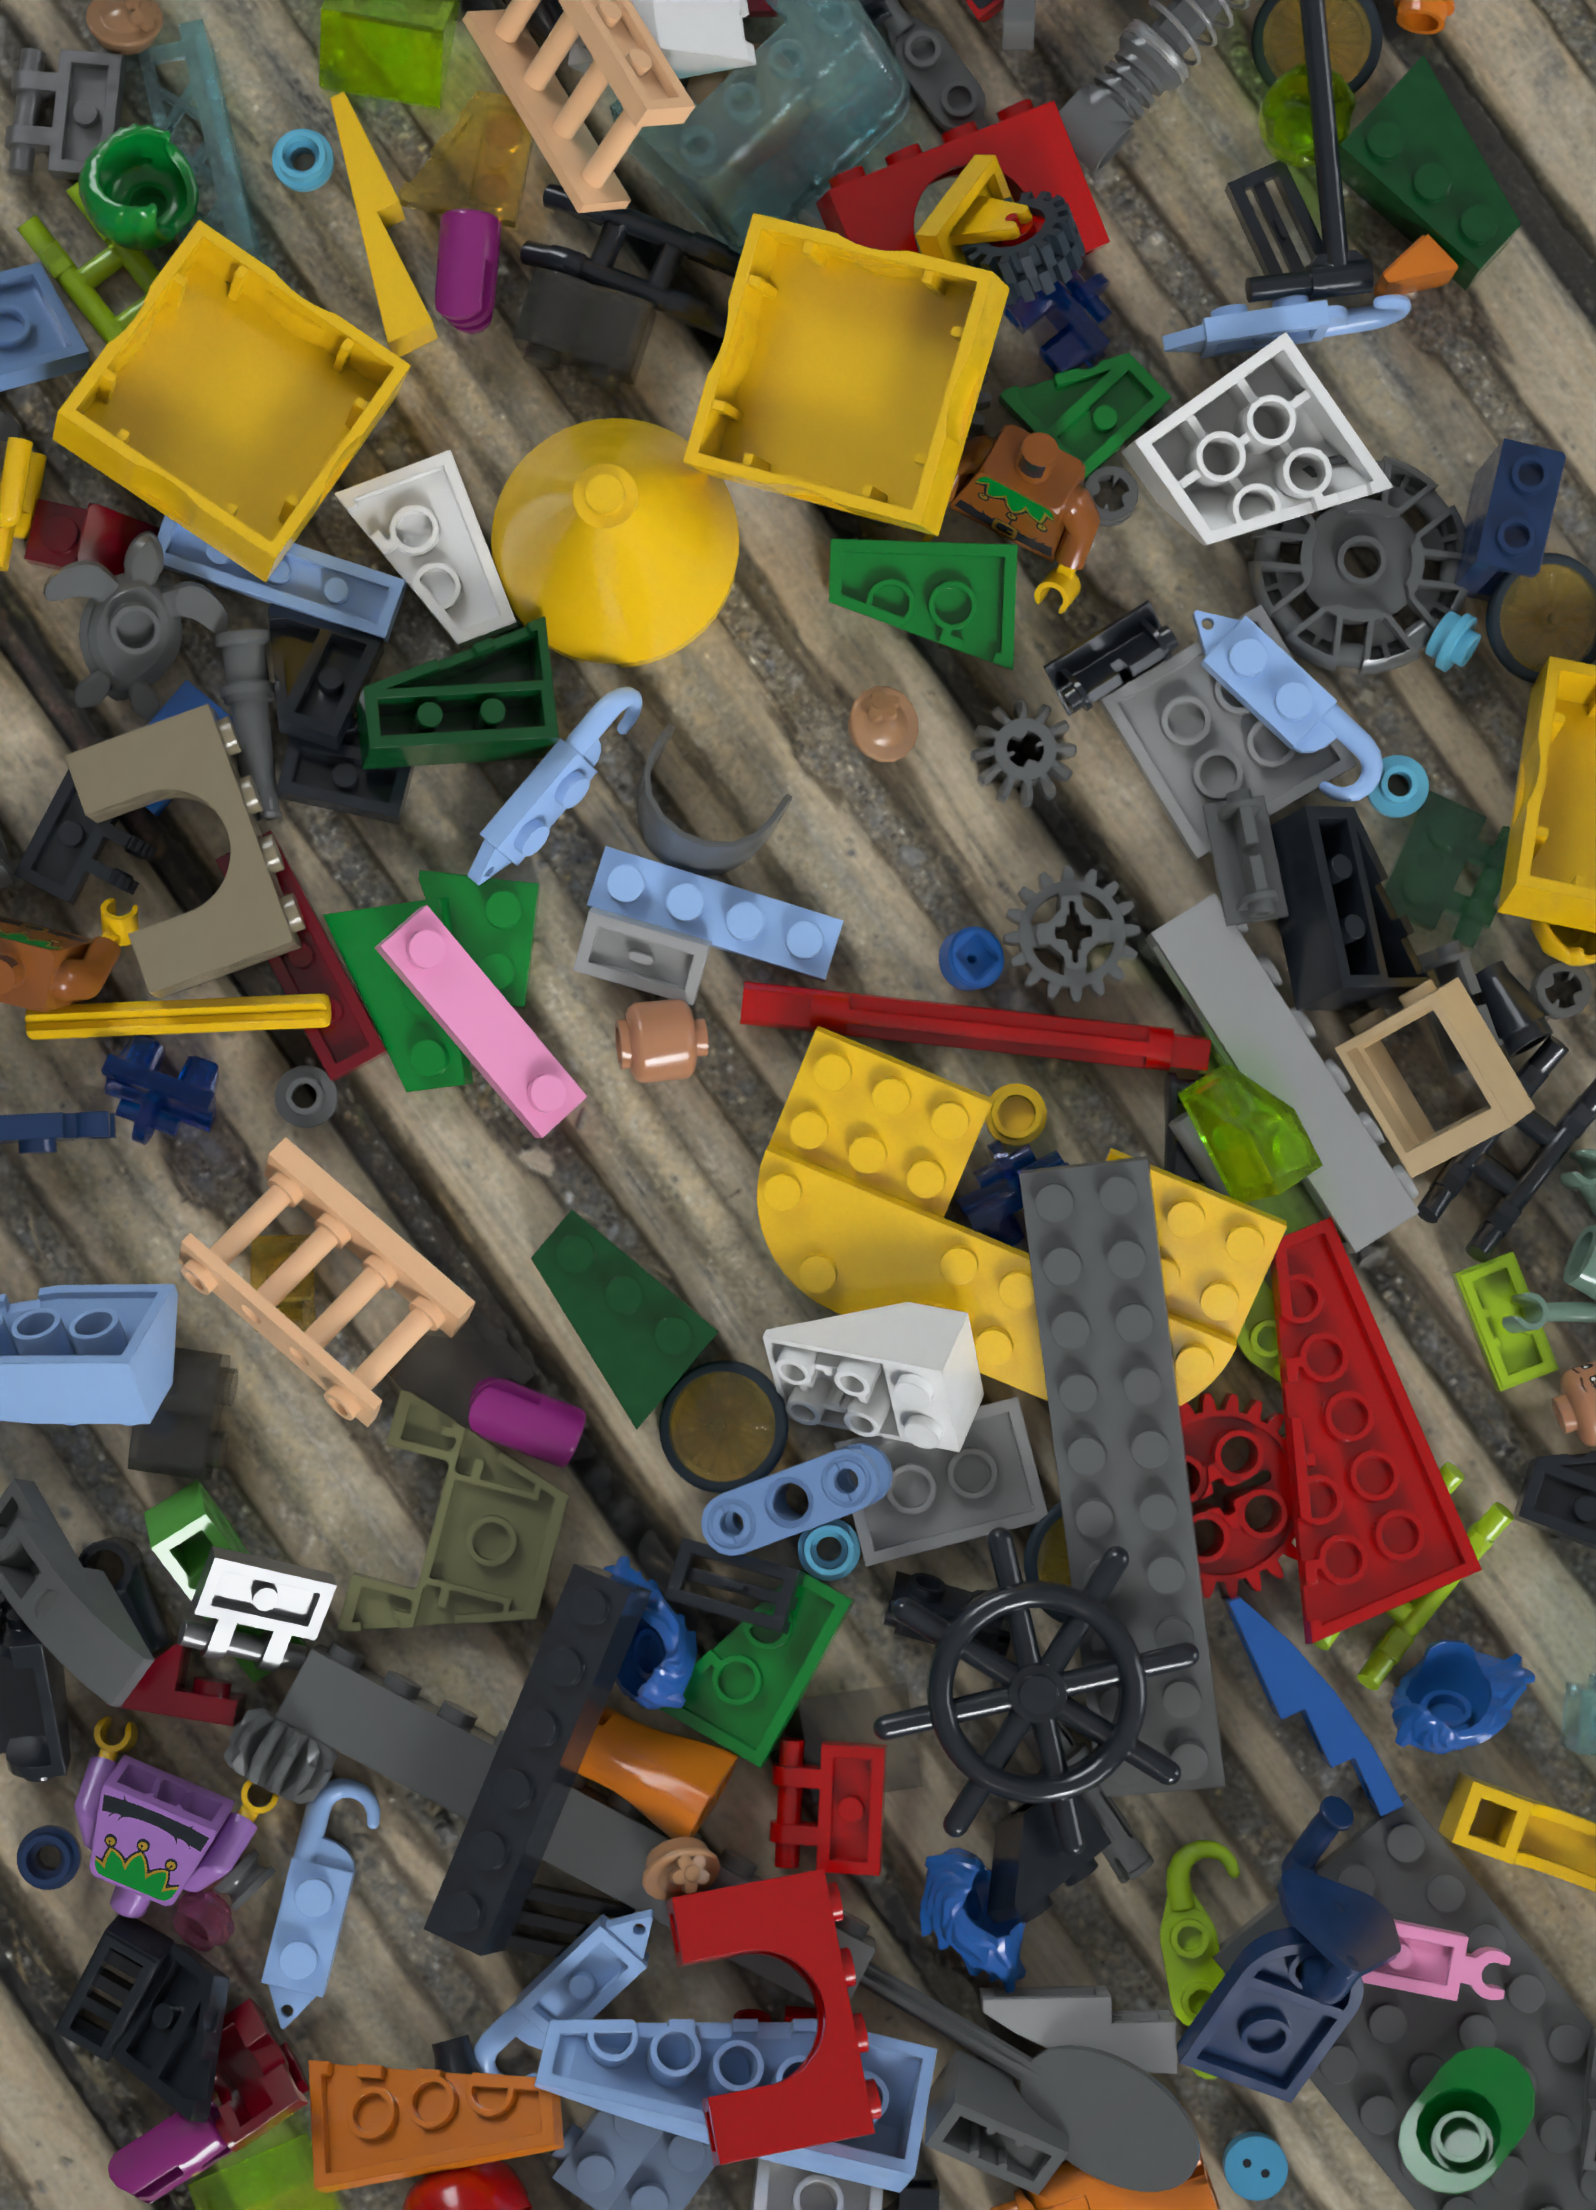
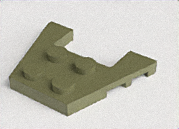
M404 1389L400 1390L386 1445L445 1460L449 1465L417 1587H409L354 1572L350 1578L337 1630L353 1632L367 1629L412 1628L414 1626L456 1625L537 1619L570 1494L414 1392Z

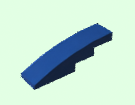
M1239 1596L1234 1598L1221 1597L1272 1712L1281 1720L1300 1712L1322 1761L1329 1767L1333 1768L1350 1760L1370 1807L1380 1816L1403 1807L1404 1804L1374 1747L1332 1687L1290 1640Z

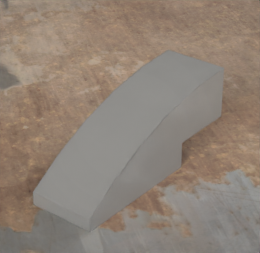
M1106 1985L1016 1987L1015 1991L1011 1993H1006L1004 1987L980 1988V2002L983 2013L1014 2033L1049 2049L1065 2045L1091 2047L1121 2057L1147 2073L1177 2074L1176 2021L1170 2010L1112 2011L1111 1995Z

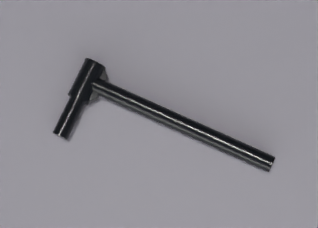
M1299 0L1324 254L1316 255L1311 263L1305 267L1304 271L1246 278L1245 293L1249 303L1277 300L1292 295H1306L1309 297V300L1371 293L1373 290L1374 274L1371 261L1357 250L1348 249L1325 0Z

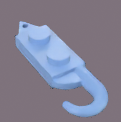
M1401 294L1378 296L1374 299L1373 305L1350 309L1340 305L1328 306L1327 300L1309 302L1307 295H1292L1272 302V308L1248 311V307L1245 304H1232L1216 308L1210 312L1211 317L1203 319L1201 325L1162 336L1164 352H1199L1200 358L1261 350L1285 332H1287L1294 344L1322 341L1324 337L1379 329L1403 319L1410 312L1412 305L1410 299Z
M1196 610L1192 618L1204 655L1200 665L1290 750H1295L1301 754L1314 753L1327 747L1337 738L1360 761L1361 774L1354 784L1347 787H1338L1327 781H1322L1319 784V790L1330 799L1345 803L1361 800L1372 793L1380 782L1383 770L1381 750L1373 738L1336 704L1337 700L1247 616L1242 620H1237ZM1202 621H1210L1212 628L1209 630L1204 629Z
M626 686L616 688L607 693L595 703L565 740L561 738L481 831L480 835L484 838V841L467 874L472 881L479 886L513 862L518 866L526 856L533 855L544 845L549 836L550 827L566 809L577 805L586 795L590 786V780L597 773L594 766L598 762L601 753V743L599 741L601 735L623 710H625V713L617 726L618 733L622 735L627 734L636 723L643 705L639 691Z
M337 1778L328 1781L325 1788L319 1791L314 1801L307 1803L261 1980V1983L268 1984L281 2029H285L316 1996L323 1998L326 1993L356 1872L355 1859L350 1851L338 1841L325 1837L332 1806L342 1798L356 1799L365 1808L367 1826L370 1829H376L379 1826L381 1810L377 1797L367 1785L355 1779ZM290 2005L293 2008V2014H286L283 2011V2006Z
M649 1909L613 1919H608L602 1914L517 1996L516 2002L483 2032L474 2047L475 2057L483 2073L504 2075L497 2068L495 2059L497 2054L515 2037L527 2045L543 2050L550 2020H592L646 1969L649 1954L645 1950L654 1910ZM636 1924H642L644 1927L639 1928ZM530 2073L526 2076L536 2077L537 2073Z

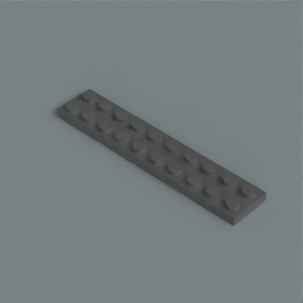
M1149 1156L1021 1170L1019 1177L1072 1587L1083 1590L1105 1552L1113 1546L1123 1547L1129 1554V1563L1104 1605L1127 1628L1140 1653L1183 1642L1192 1643L1199 1650V1660L1194 1666L1146 1678V1713L1138 1739L1175 1761L1181 1768L1180 1780L1172 1786L1163 1785L1124 1761L1110 1777L1099 1785L1107 1797L1225 1787L1226 1775ZM1090 1627L1079 1645L1082 1667L1113 1660L1103 1640ZM1118 1685L1085 1693L1087 1708L1112 1722L1118 1703ZM1092 1741V1748L1094 1750L1098 1744ZM1100 1791L1102 1797L1105 1798V1794L1102 1791Z

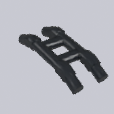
M549 184L543 194V205L545 208L568 213L575 218L590 221L600 226L603 224V227L590 258L586 254L555 244L550 246L528 240L521 248L520 259L522 264L547 270L551 274L565 277L578 283L579 281L665 313L667 317L678 320L692 328L696 327L720 340L724 339L728 315L708 306L706 302L675 288L671 289L684 256L713 271L718 270L735 278L741 257L740 253L730 249V246L713 237L697 231L694 233L629 207H626V209L578 213L562 186ZM626 233L661 246L648 280L613 267Z
M1552 1035L1547 1037L1536 1052L1516 1072V1076L1530 1099L1549 1077L1552 1070L1569 1052V1049ZM1596 1078L1581 1096L1579 1095L1558 1120L1556 1126L1535 1110L1514 1124L1515 1127L1540 1145L1518 1175L1488 1153L1504 1132L1502 1131L1448 1160L1417 1206L1420 1211L1418 1216L1428 1223H1437L1450 1202L1457 1196L1471 1177L1472 1172L1502 1194L1501 1198L1497 1199L1478 1226V1230L1465 1248L1471 1258L1479 1262H1486L1501 1239L1506 1236L1512 1225L1522 1214L1521 1211L1575 1141L1582 1136L1596 1119Z

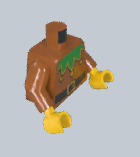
M1005 424L994 438L988 435L967 438L948 503H951L949 508L1051 563L1056 560L1059 563L1058 567L1051 570L1037 586L1034 599L1039 605L1047 596L1050 588H1055L1061 593L1063 598V604L1058 612L1062 614L1080 592L1081 584L1075 571L1083 569L1100 524L1098 509L1088 489L1084 487L1086 466L1081 460L1059 449L1055 439L1050 435L1042 432L1031 434L1014 424ZM925 533L921 542H929L934 538V535Z
M109 898L105 900L100 907L102 936H97L93 939L0 916V1002L34 1011L49 1012L95 997L102 989L121 955L120 946L130 945L131 941L128 934L139 930L138 905L134 904L128 914L117 916L116 899Z

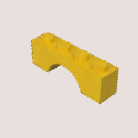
M1459 1772L1438 1832L1452 1843L1512 1865H1520L1552 1875L1596 1893V1822Z

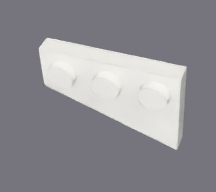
M451 450L334 493L342 506L398 574L406 581L407 585L460 649L518 627Z

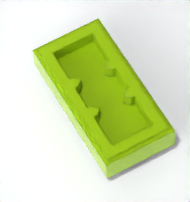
M1507 1252L1486 1262L1478 1263L1451 1274L1496 1391L1501 1392L1559 1370L1543 1326L1537 1330L1520 1333L1508 1332L1503 1327L1502 1319L1504 1317L1517 1316L1525 1319L1523 1307L1519 1303L1514 1302L1511 1297L1513 1295L1529 1293L1514 1252Z

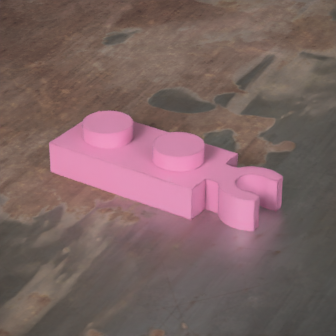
M1394 1919L1401 1951L1394 1960L1362 1976L1363 1983L1457 2001L1460 1983L1469 1984L1479 1996L1485 1999L1501 2000L1504 1999L1505 1991L1500 1986L1484 1983L1482 1971L1490 1963L1510 1966L1511 1958L1502 1950L1490 1946L1481 1947L1472 1954L1466 1953L1469 1937L1464 1933Z

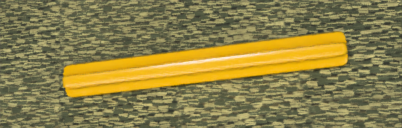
M320 993L72 1004L49 1012L27 1009L25 1013V1030L28 1038L40 1040L324 1028L330 1025L332 1012L329 996Z

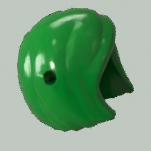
M133 123L129 127H121L116 132L109 134L92 149L89 156L85 159L84 166L78 177L80 198L97 230L113 243L123 248L137 251L155 250L169 244L193 220L199 202L198 186L189 162L182 151L171 142L170 132L154 127L151 124L141 126Z

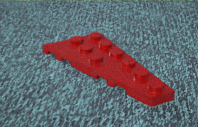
M1331 1217L1283 1236L1270 1264L1305 1644H1313L1482 1570Z

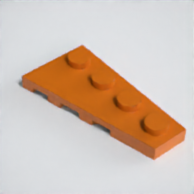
M308 2060L314 2189L323 2193L564 2149L560 2096L534 2087L536 2077L475 2072L472 2074L446 2073L436 2069L417 2068V2070L386 2068L382 2065L357 2064V2066L333 2064L329 2061Z

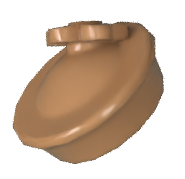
M93 0L86 10V24L90 32L95 36L98 44L105 50L115 54L133 55L145 51L153 44L163 26V13L158 3L154 0Z
M874 686L863 691L854 701L848 718V733L852 743L861 753L878 762H894L905 757L914 747L919 733L918 717L912 703L902 692L890 686Z
M692 1837L673 1838L656 1846L646 1857L642 1885L647 1894L655 1899L665 1901L672 1897L702 1892L711 1886L718 1877L720 1862L716 1854L709 1851L705 1843L699 1839Z

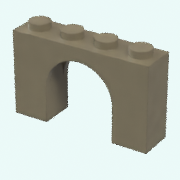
M209 704L64 755L84 813L96 823L155 802L182 798L198 801L214 809L227 830L230 842V863L225 879L217 892L203 905L190 912L128 934L149 994L159 999L300 949L302 946L297 931L306 929V924L295 895L290 893L283 896L276 872L284 870L285 867L277 843L272 834L262 837L254 816L255 813L264 810L256 785L251 775L241 778L233 755L242 752V746L233 722L229 716L220 719L218 713Z

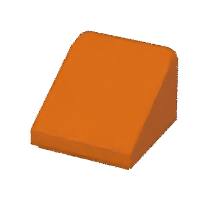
M1429 234L1426 236L1422 235L1382 272L1374 286L1373 294L1376 297L1390 294L1403 295L1446 285L1454 276L1458 265Z

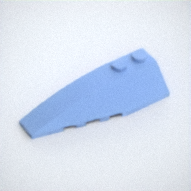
M175 1284L56 1285L40 1288L38 1293L39 1299L9 1303L7 1295L0 1294V1421L31 1424H64L70 1426L79 1424H122L132 1426L151 1423L173 1384L178 1292Z
M633 2019L550 2020L534 2087L625 2119L709 2144L701 2099L771 2085L787 2078L798 2069L809 2054L816 2034L817 2019H792L791 2022H758V2019H732L731 2022H695V2019H669L667 2023H635ZM867 2032L869 2051L860 2053L865 2080L874 2078L880 2096L882 2117L873 2120L875 2134L757 2158L901 2193L915 2176L937 2049Z

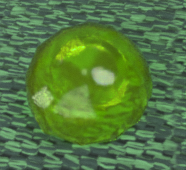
M1296 64L1277 78L1265 93L1259 109V136L1264 140V147L1275 159L1295 168L1315 166L1306 64ZM1332 70L1338 143L1340 146L1349 136L1351 116L1356 106L1355 95L1342 75Z

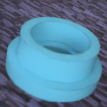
M292 130L283 135L273 149L272 165L275 174L281 183L291 190L298 192L316 190L329 180L334 170L335 159L332 148L326 138L314 130ZM301 154H310L315 157L314 165L306 171H299L293 167L295 159Z
M1449 611L1442 618L1425 650L1426 655L1436 660V668L1446 672L1454 664L1463 667L1469 661L1481 639V634L1474 631L1477 617L1470 613L1460 616L1455 612Z
M1392 755L1383 758L1380 782L1372 793L1367 795L1368 801L1376 811L1384 816L1391 818L1409 816L1424 804L1428 796L1429 781L1423 767L1410 757ZM1400 775L1407 780L1409 790L1405 796H1395L1389 791L1388 779L1390 776Z
M836 1519L802 1532L798 1541L800 1563L811 1576L820 1580L834 1581L847 1576L855 1568L860 1557V1542L855 1530L845 1521ZM834 1537L840 1542L841 1552L837 1558L824 1560L818 1555L816 1548L822 1538Z

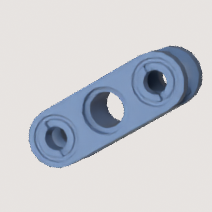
M862 1442L845 1446L742 1485L710 1500L703 1510L701 1520L703 1536L709 1546L717 1552L729 1556L741 1555L855 1513L884 1498L891 1488L893 1478L891 1463L886 1454L875 1445ZM851 1470L854 1471L858 1477V1485H856L851 1479ZM790 1483L799 1485L808 1496V1509L804 1515L793 1511L787 1503L786 1492ZM738 1514L743 1520V1526L738 1521Z

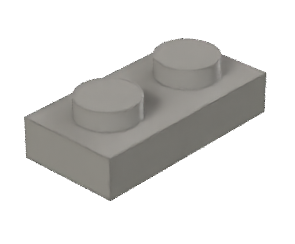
M592 907L588 912L573 971L665 998L682 999L687 1004L693 1005L696 1001L712 942Z

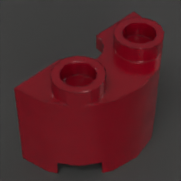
M251 1998L224 2016L212 2101L219 2097L221 2106L218 2108L221 2116L215 2120L217 2130L227 2146L234 2152L245 2148L309 2102L303 2094L308 2092L310 2087L287 2041L279 2046L264 2020L267 2014Z

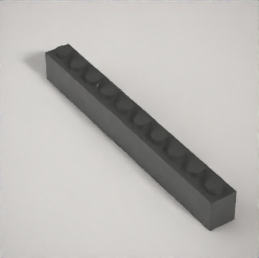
M332 1641L329 1648L320 1643L313 1647L275 1718L468 1820L505 1730H500L497 1737L474 1726L478 1717L464 1707L448 1700H444L441 1707L418 1696L422 1687L413 1680L391 1670H388L384 1678L363 1667L362 1665L366 1657L343 1643ZM577 1773L542 1860L639 1912L649 1909L654 1910L653 1919L670 1928L666 1907L667 1901L655 1899L647 1894L642 1885V1877L648 1854L656 1846L671 1838L620 1795L611 1791L609 1796H606L586 1785L589 1779ZM696 1833L694 1838L701 1840L702 1836ZM724 1849L721 1856L716 1854L720 1862L719 1875L712 1885L704 1891L764 1879L754 1875L758 1868L755 1863L734 1851ZM843 1910V1921L835 1922L839 1947H849L854 1962L856 1986L847 1987L849 1999H851L876 1951L875 1939L867 1935L870 1926L860 1918ZM756 1954L728 1958L814 2004L812 1995L803 1979L785 1963L772 1957Z

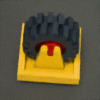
M974 155L915 234L923 255L994 272L1010 288L1005 305H1015L1018 296H1022L1024 302L1027 303L1036 300L1035 292L1043 290L1047 296L1056 291L1054 283L1060 281L1066 284L1072 279L1073 276L1070 270H1079L1083 264L1081 257L1085 256V247L1068 203H1065L1064 198L1058 194L1052 198L1051 192L1041 191L1035 199L1031 191L1021 193L1020 201L1014 202L996 155Z

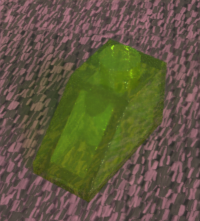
M1225 1064L1216 1068L1178 1093L1231 1198L1246 1203L1280 1195L1323 1166L1295 1109L1231 1065Z

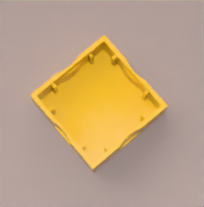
M753 213L728 300V318L724 340L719 354L707 374L683 462L706 475L939 536L1010 288L992 271L911 251L872 249L856 244L838 233Z
M198 220L150 285L148 294L136 317L123 332L106 345L59 409L52 439L266 583L400 392L411 365L339 315L322 309L302 298L275 271L201 220Z
M1549 656L1530 691L1497 912L1596 933V665Z

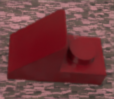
M38 499L24 559L29 564L56 570L77 561H96L116 576L124 573L125 554L132 540L138 534L149 530L157 537L160 528L91 502L87 509Z
M177 1643L154 1660L119 1708L235 1726L243 1719L247 1694L231 1692L232 1682L213 1677L196 1676L194 1677L193 1685L185 1684L191 1647L178 1645Z

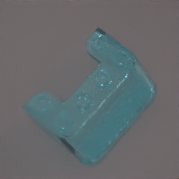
M765 0L785 22L755 50L757 65L737 68L701 104L697 105L693 101L695 108L684 124L642 127L627 149V152L719 241L730 246V249L742 254L753 213L796 223L800 220L799 217L804 209L811 207L816 198L823 196L831 189L828 182L829 179L852 169L904 119L909 111L911 92L908 77L858 0ZM618 99L610 106L614 122L623 110Z

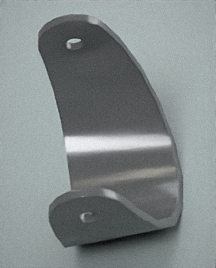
M669 723L652 746L638 790V825L648 849L665 865L700 876L725 874L749 861L767 842L785 814L792 796L786 794L772 816L754 834L735 841H706L683 832L663 815L652 794L650 776L653 768L675 730V726Z

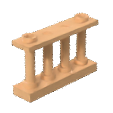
M511 0L506 9L467 11L462 21L577 212L586 213L626 209L631 199L613 170L641 128L684 124L695 108L693 101L630 0H558L562 6L563 13L540 49L528 31L526 24L541 0ZM580 36L592 55L593 61L570 97H568L555 72L577 37ZM609 84L620 101L623 110L598 146L584 121Z
M285 1137L268 1155L264 1176L268 1179L269 1189L209 1249L194 1235L189 1233L181 1241L178 1260L182 1265L180 1270L184 1278L196 1290L204 1295H209L211 1292L217 1295L326 1391L324 1393L325 1400L334 1411L350 1421L356 1417L368 1428L376 1419L382 1404V1400L371 1390L429 1329L437 1331L440 1328L452 1338L468 1321L475 1301ZM298 1205L316 1220L314 1222L316 1230L255 1290L228 1265L287 1206L295 1208ZM344 1246L347 1247L363 1261L361 1264L363 1272L303 1332L280 1312L276 1306L334 1247L342 1249ZM393 1287L410 1302L409 1309L411 1312L351 1374L327 1353L324 1348L381 1288L389 1290Z

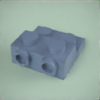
M595 2109L582 2129L572 2123L563 2134L564 2149L554 2150L551 2153V2156L558 2160L552 2178L595 2210H684L715 2167L713 2166L709 2144L659 2130Z

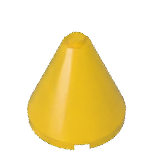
M607 418L582 422L565 428L538 444L523 458L508 478L500 494L492 523V559L512 612L524 627H526L528 622L545 616L548 645L554 652L580 663L586 661L598 664L620 665L621 668L649 664L666 658L693 642L708 628L724 606L735 580L739 556V529L735 507L723 479L706 475L683 462L688 441L676 433L661 426L634 419Z

